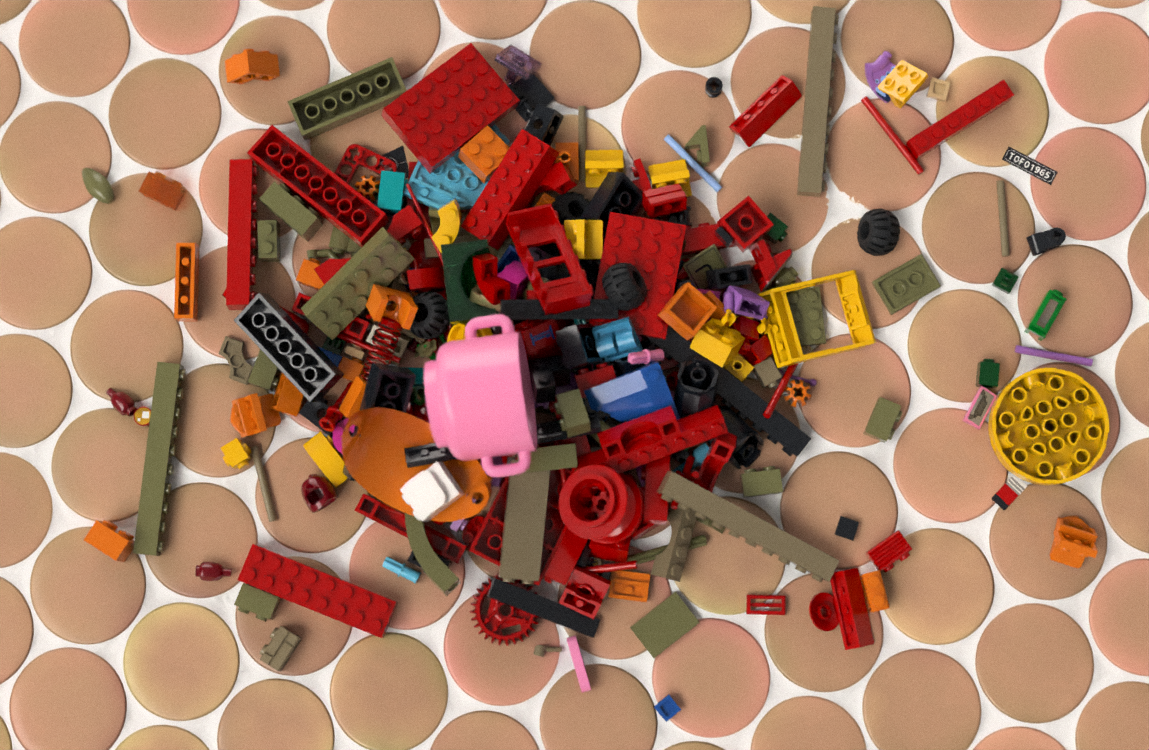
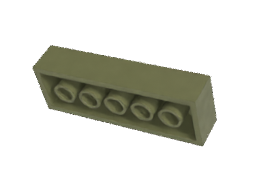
M391 57L287 102L301 135L306 141L387 106L407 90Z
M382 227L301 309L312 323L333 340L366 308L373 284L387 287L414 260V257L396 238Z

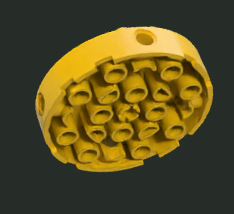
M1040 368L1015 378L998 394L989 415V439L998 460L1013 475L1037 485H1058L1084 475L1101 458L1107 445L1109 417L1099 393L1081 376L1057 368ZM1047 421L1052 424V431H1048L1045 428Z

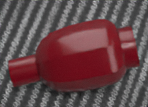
M112 388L106 391V394L111 397V404L121 415L129 417L134 415L137 408L131 397L124 392H116Z
M203 562L201 565H196L195 576L200 577L203 581H218L223 576L231 577L232 569H225L219 563Z

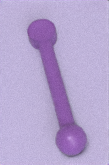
M780 370L779 372L783 377L785 372L783 370ZM794 375L791 377V379L798 381L799 379L804 380V382L809 383L811 386L817 384L815 379L809 380Z

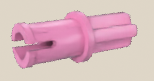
M643 349L641 352L629 353L627 360L631 364L643 363L647 365L650 362L664 360V351L662 349Z

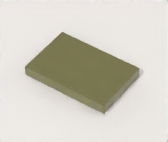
M922 254L872 281L874 288L890 315L941 287Z
M675 592L630 628L651 656L655 658L700 622Z

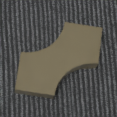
M225 336L219 354L225 357L229 363V378L248 385L253 366L248 364L244 358V343Z

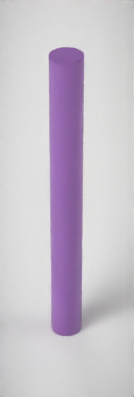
M1019 345L1015 347V353L1090 367L1093 363V359Z

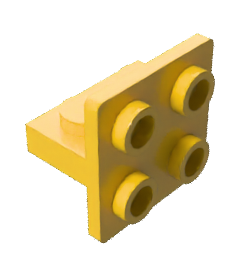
M901 60L878 85V89L889 95L894 105L901 109L928 78V74Z
M623 150L585 151L586 188H599L608 172H623Z
M685 159L648 166L652 189L679 183L686 196H692L689 181L690 174L689 169L687 170Z
M565 220L566 237L572 242L574 254H577L579 259H601L603 252V221Z

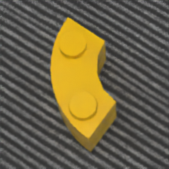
M456 198L438 209L440 226L431 238L441 254L453 244L460 230L461 210Z
M320 431L302 446L335 487H338L348 479L343 473L345 464L343 458L333 447V439L329 435L325 437Z

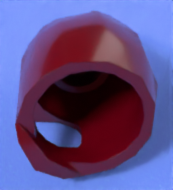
M310 474L302 483V496L312 513L324 509L339 497L332 483L324 476Z

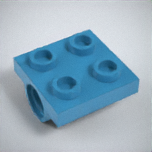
M629 317L592 328L597 352L601 358L604 357L605 362L624 358L629 353L641 352L643 350Z

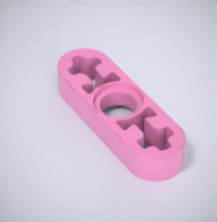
M576 635L568 637L566 639L582 693L590 691L591 686Z

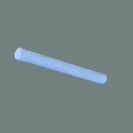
M669 134L664 138V141L685 159L716 192L721 190L722 186Z

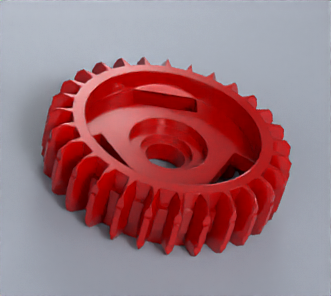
M488 578L489 585L482 583L484 589H476L479 596L473 595V598L477 600L476 603H470V605L475 607V610H471L470 613L476 615L471 618V621L478 622L474 628H481L478 634L486 633L485 640L492 637V644L496 639L499 646H501L502 641H505L506 646H509L510 640L516 645L517 638L523 642V635L530 637L528 631L535 632L532 625H539L535 620L537 616L510 606L511 613L504 616L500 613V607L504 603L494 599L490 601L487 615L481 614L485 595H488L492 580ZM516 579L514 583L507 582L527 591H531L533 586L525 587L527 584H521L520 579ZM520 624L521 631L503 636L501 629Z

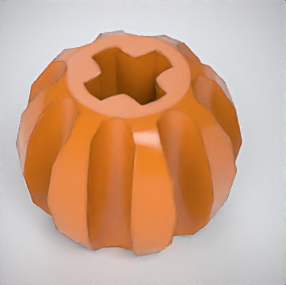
M366 175L360 177L362 182H356L355 187L359 188L356 191L366 199H371L372 203L377 201L375 196L379 195L380 181L375 182L376 177L370 175L369 179L366 178ZM368 186H371L369 192H366L365 189H367Z
M799 379V384H796L795 380L789 381L791 388L786 386L784 392L789 394L784 396L785 401L792 400L791 406L795 408L797 402L800 403L801 407L807 405L804 399L810 401L812 397L811 394L806 392L812 390L810 385L804 387V380ZM801 390V396L795 397V391Z

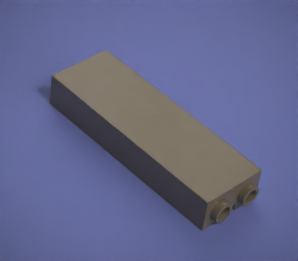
M510 460V464L518 462V460ZM550 470L508 477L498 576L503 578V582L514 583L515 579H520L522 584L534 585V581H539Z

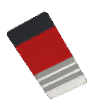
M1013 475L992 497V500L1005 510L1024 491L1027 485L1020 478Z

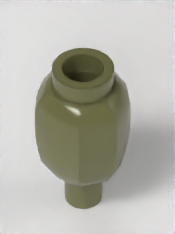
M792 266L790 268L784 267L772 281V285L766 290L794 284L799 274Z

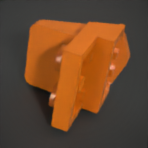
M255 393L232 401L230 423L241 435V438L267 431V428L281 424L279 412L270 409L274 398L273 394L258 397V394Z
M1077 515L1057 518L1053 533L1054 540L1049 554L1050 559L1074 568H1080L1085 557L1095 558L1098 553L1095 545L1098 536L1095 529L1089 527Z

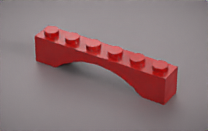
M408 205L393 216L387 231L403 245L406 243L405 239L411 235L415 237L421 233L424 225L412 207ZM329 258L314 270L325 285L351 258Z
M363 493L354 511L408 538L405 514ZM425 525L426 535L434 552L460 564L468 547Z

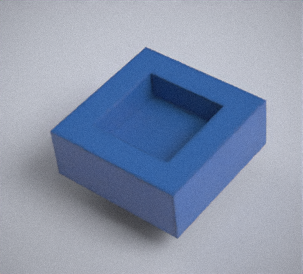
M669 694L654 706L666 722L681 710Z

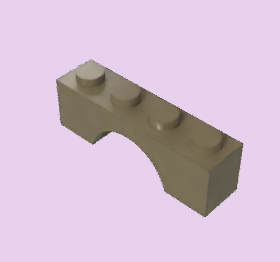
M669 503L667 520L672 529L671 539L667 548L661 554L655 556L651 575L680 582L697 517L694 516L696 512L690 509L687 512L679 507L675 510L670 507L671 503Z

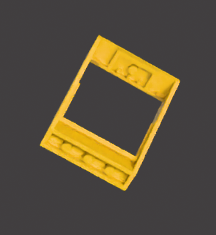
M856 270L773 288L757 294L770 302L767 309L768 319L766 320L772 325V329L768 332V337L777 368L861 349L876 343ZM835 281L853 344L803 355L786 293Z

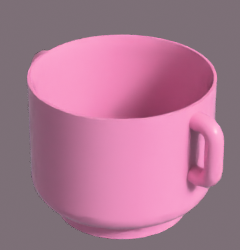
M503 314L473 318L465 327V339L444 343L437 352L436 360L425 362V394L433 438L438 448L449 447L452 455L459 460L481 459L483 470L491 477L519 475L528 470L531 464V452L537 450L535 406L524 342L521 333L514 331L511 319ZM495 326L502 327L503 334L477 337L478 329ZM519 453V462L503 465H494L493 457Z

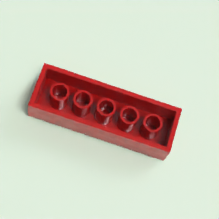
M521 129L460 227L499 250L509 234L506 227L507 213L525 209L558 157L559 152Z

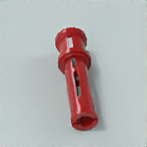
M353 382L347 384V387L335 404L328 407L325 417L319 420V425L328 432L334 431L336 423L343 418L339 405L342 404Z

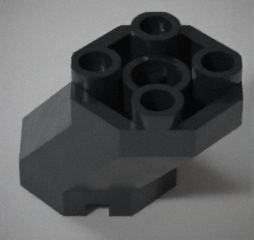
M696 356L692 358V361H685L681 364L677 375L678 380L674 396V404L680 419L714 406L720 375L711 360Z
M718 405L728 433L737 436L735 449L728 462L737 469H742L740 466L750 467L760 456L761 450H759V445L763 446L764 441L732 409L727 406L722 407ZM714 438L707 440L706 442L711 445Z

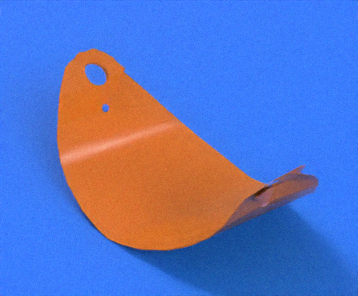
M375 407L355 412L348 419L341 439L343 461L348 472L371 495L399 511L414 516V509L403 500V493L400 489L403 488L405 483L424 470L417 467L407 468L404 449L435 443L430 424L413 415L389 408ZM352 425L358 427V432L354 437H351L349 434V429ZM477 459L444 461L443 463L464 492V495L431 520L452 522L469 518L481 512L486 507L492 494L490 480ZM475 493H481L484 496L483 501L479 504L472 502V497Z

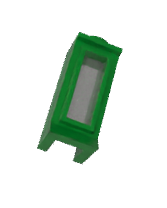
M1055 289L1047 291L1024 332H1032L1038 335V340L1040 341L1045 339L1067 300L1063 297V293Z

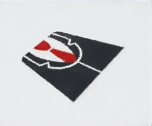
M403 146L382 155L393 161L397 166V172L406 173V178H408L409 169ZM381 160L379 169L380 167H382L385 169V171H393L391 168L392 165H390L389 167H385L382 165L383 161Z

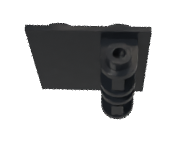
M531 70L513 85H508L520 100L515 110L525 122L531 119L532 112L537 104L546 106L555 99Z

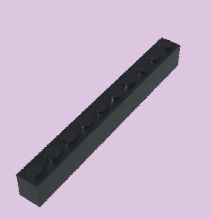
M669 325L666 340L647 337V342L654 344L655 348L658 346L664 351V357L668 360L673 358L677 361L678 364L676 366L679 369L683 362L692 361V358L696 356L706 358L689 348L691 342L684 339ZM714 363L720 375L716 395L718 394L723 398L721 402L730 409L732 406L738 410L736 414L745 421L747 418L753 422L751 426L760 433L762 430L768 434L766 438L775 445L777 442L783 446L782 451L790 457L792 454L798 456L812 438L775 409L769 419L765 418L763 413L768 403L723 367Z

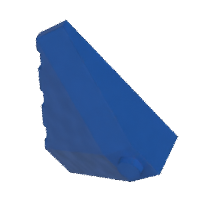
M657 361L584 390L591 409L597 412L600 410L608 413L610 417L622 422L634 420L668 406L672 407L676 420L680 419L665 377Z

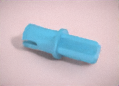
M386 557L382 565L384 568L398 574V577L402 576L414 583L417 582L421 574L406 566V563L402 564L390 557Z

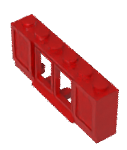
M549 203L507 213L506 227L545 314H557L590 306L591 297L594 294L592 285L588 284L586 280L585 270L581 269L579 257L577 254H574L572 242L570 239H567L565 227L560 224L558 212L553 209L552 204ZM553 242L556 243L561 256L534 262L528 248ZM562 263L566 264L571 277L543 283L540 272L537 269Z

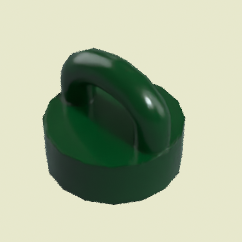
M418 385L414 387L409 402L419 406L425 404V388Z

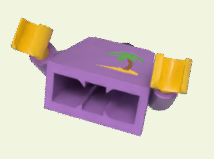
M730 285L725 290L723 304L726 314L721 319L723 325L728 321L729 326H731L736 320L735 314L759 319L761 324L757 327V331L760 334L764 332L766 335L772 329L771 323L766 320L768 319L767 309L770 304L769 301L748 289Z

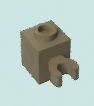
M769 357L756 364L753 372L762 388L768 386L771 389L779 384L778 380L782 378L779 371L786 367L777 368L776 363Z

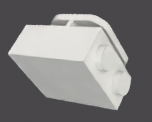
M443 462L434 463L428 469L420 472L405 483L403 488L400 489L403 493V500L408 505H411L414 509V516L422 522H428L464 495V492Z

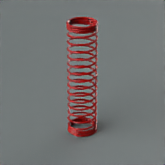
M382 316L381 323L378 324L382 329H376L379 334L374 335L377 340L372 341L375 344L370 346L373 351L368 352L372 357H367L369 362L364 364L368 368H363L365 373L361 374L365 381L368 378L363 375L369 376V372L364 369L370 370L371 367L367 364H372L373 362L368 358L378 360L386 365L391 364L392 354L395 353L394 348L397 347L398 337L401 336L400 331L403 330L401 324L396 320ZM380 325H385L387 327L393 328L394 330L384 328ZM378 330L385 331V332H387V333H390V334L393 335V336L383 334V333L379 332ZM392 332H398L399 335L396 336ZM376 336L384 337L390 341L382 340ZM389 337L397 338V341H393ZM375 342L383 343L389 347L378 345ZM387 343H394L395 346L392 347L391 345H389V344H387ZM372 347L380 348L388 353L377 351ZM386 349H393V352L391 353ZM371 353L379 354L385 358L374 356ZM382 360H389V363L387 364Z

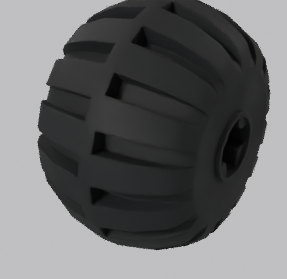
M566 192L554 199L552 207L558 212L560 224L564 225L565 220H582L580 217L590 201L588 198L585 199L582 194Z
M872 209L866 212L860 219L857 231V240L861 249L873 256L886 255L893 251L900 234V224L897 217L885 209Z
M618 263L612 265L603 275L602 285L609 301L619 310L629 311L635 309L647 297V287L644 279L632 264Z
M433 291L415 295L412 299L418 310L410 331L422 339H433L441 336L451 323L452 311L450 304L441 294Z

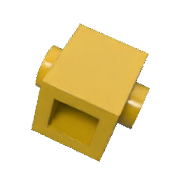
M737 354L734 359L725 365L724 369L742 383L754 367ZM738 365L740 369H735L734 366Z
M238 438L221 447L225 455L222 458L228 467L232 466L235 469H242L252 459L249 455L252 453L246 443L242 444Z

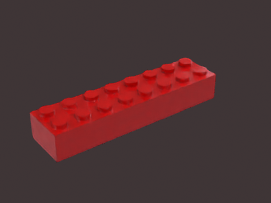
M273 125L267 129L247 152L255 164L279 183L284 184L293 194L297 195L360 247H363L389 222L386 213Z
M252 544L238 577V581L379 638H384L398 604L397 601L255 544Z

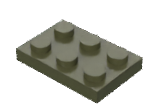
M820 287L787 292V299L801 347L826 344Z

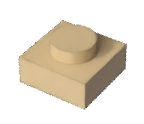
M932 77L926 97L945 102L950 82Z
M352 345V347L346 346L344 353L347 356L355 357L363 362L366 358L365 352H362L363 348Z

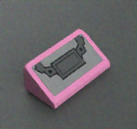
M980 386L962 421L980 430L997 395L987 388Z

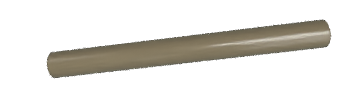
M578 106L579 181L581 182L586 181V106Z
M1000 180L996 181L1001 251L1002 257L1010 256L1005 188L1004 181Z
M254 446L251 447V452L269 522L276 521L259 448Z

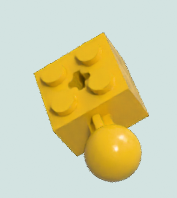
M712 318L696 333L689 348L723 367L737 356L745 337L741 336L739 331L723 325L720 320Z

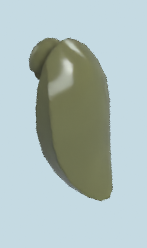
M84 168L82 170V177L88 192L100 202L112 203L114 193L108 180L97 171Z

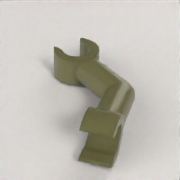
M331 249L307 251L308 260L320 257L340 259Z

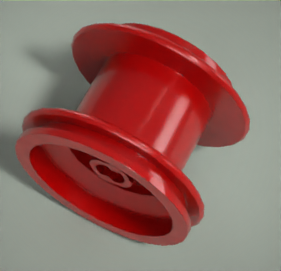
M591 464L574 471L565 481L559 496V512L563 523L573 534L581 538L590 539L596 543L613 544L629 538L637 530L644 515V499L640 488L628 475L624 473L618 474L605 465ZM601 490V494L597 496V491ZM592 501L593 506L589 508L590 502Z

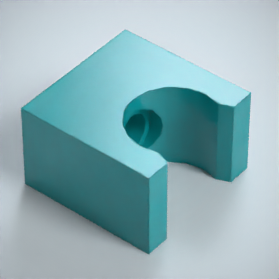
M381 170L377 207L386 213L387 216H394L406 207L407 197L403 194L406 184H408L406 173Z

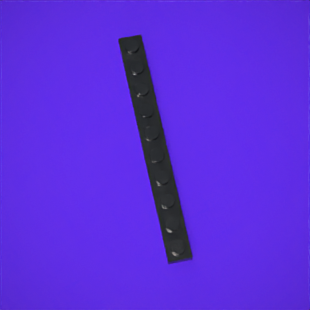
M598 413L588 414L590 432L568 437L566 431H562L559 420L536 424L537 444L601 432ZM435 443L404 449L407 468L457 459L452 455L449 447L438 448Z

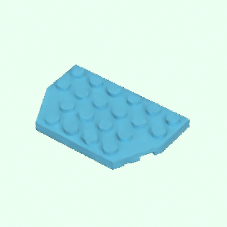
M493 125L491 129L508 146L510 140L500 132L496 125ZM458 152L432 173H429L418 160L408 183L417 201L424 205L439 209L456 198L460 210L472 209L489 180L484 184L458 158ZM406 187L403 194L404 196L412 199Z

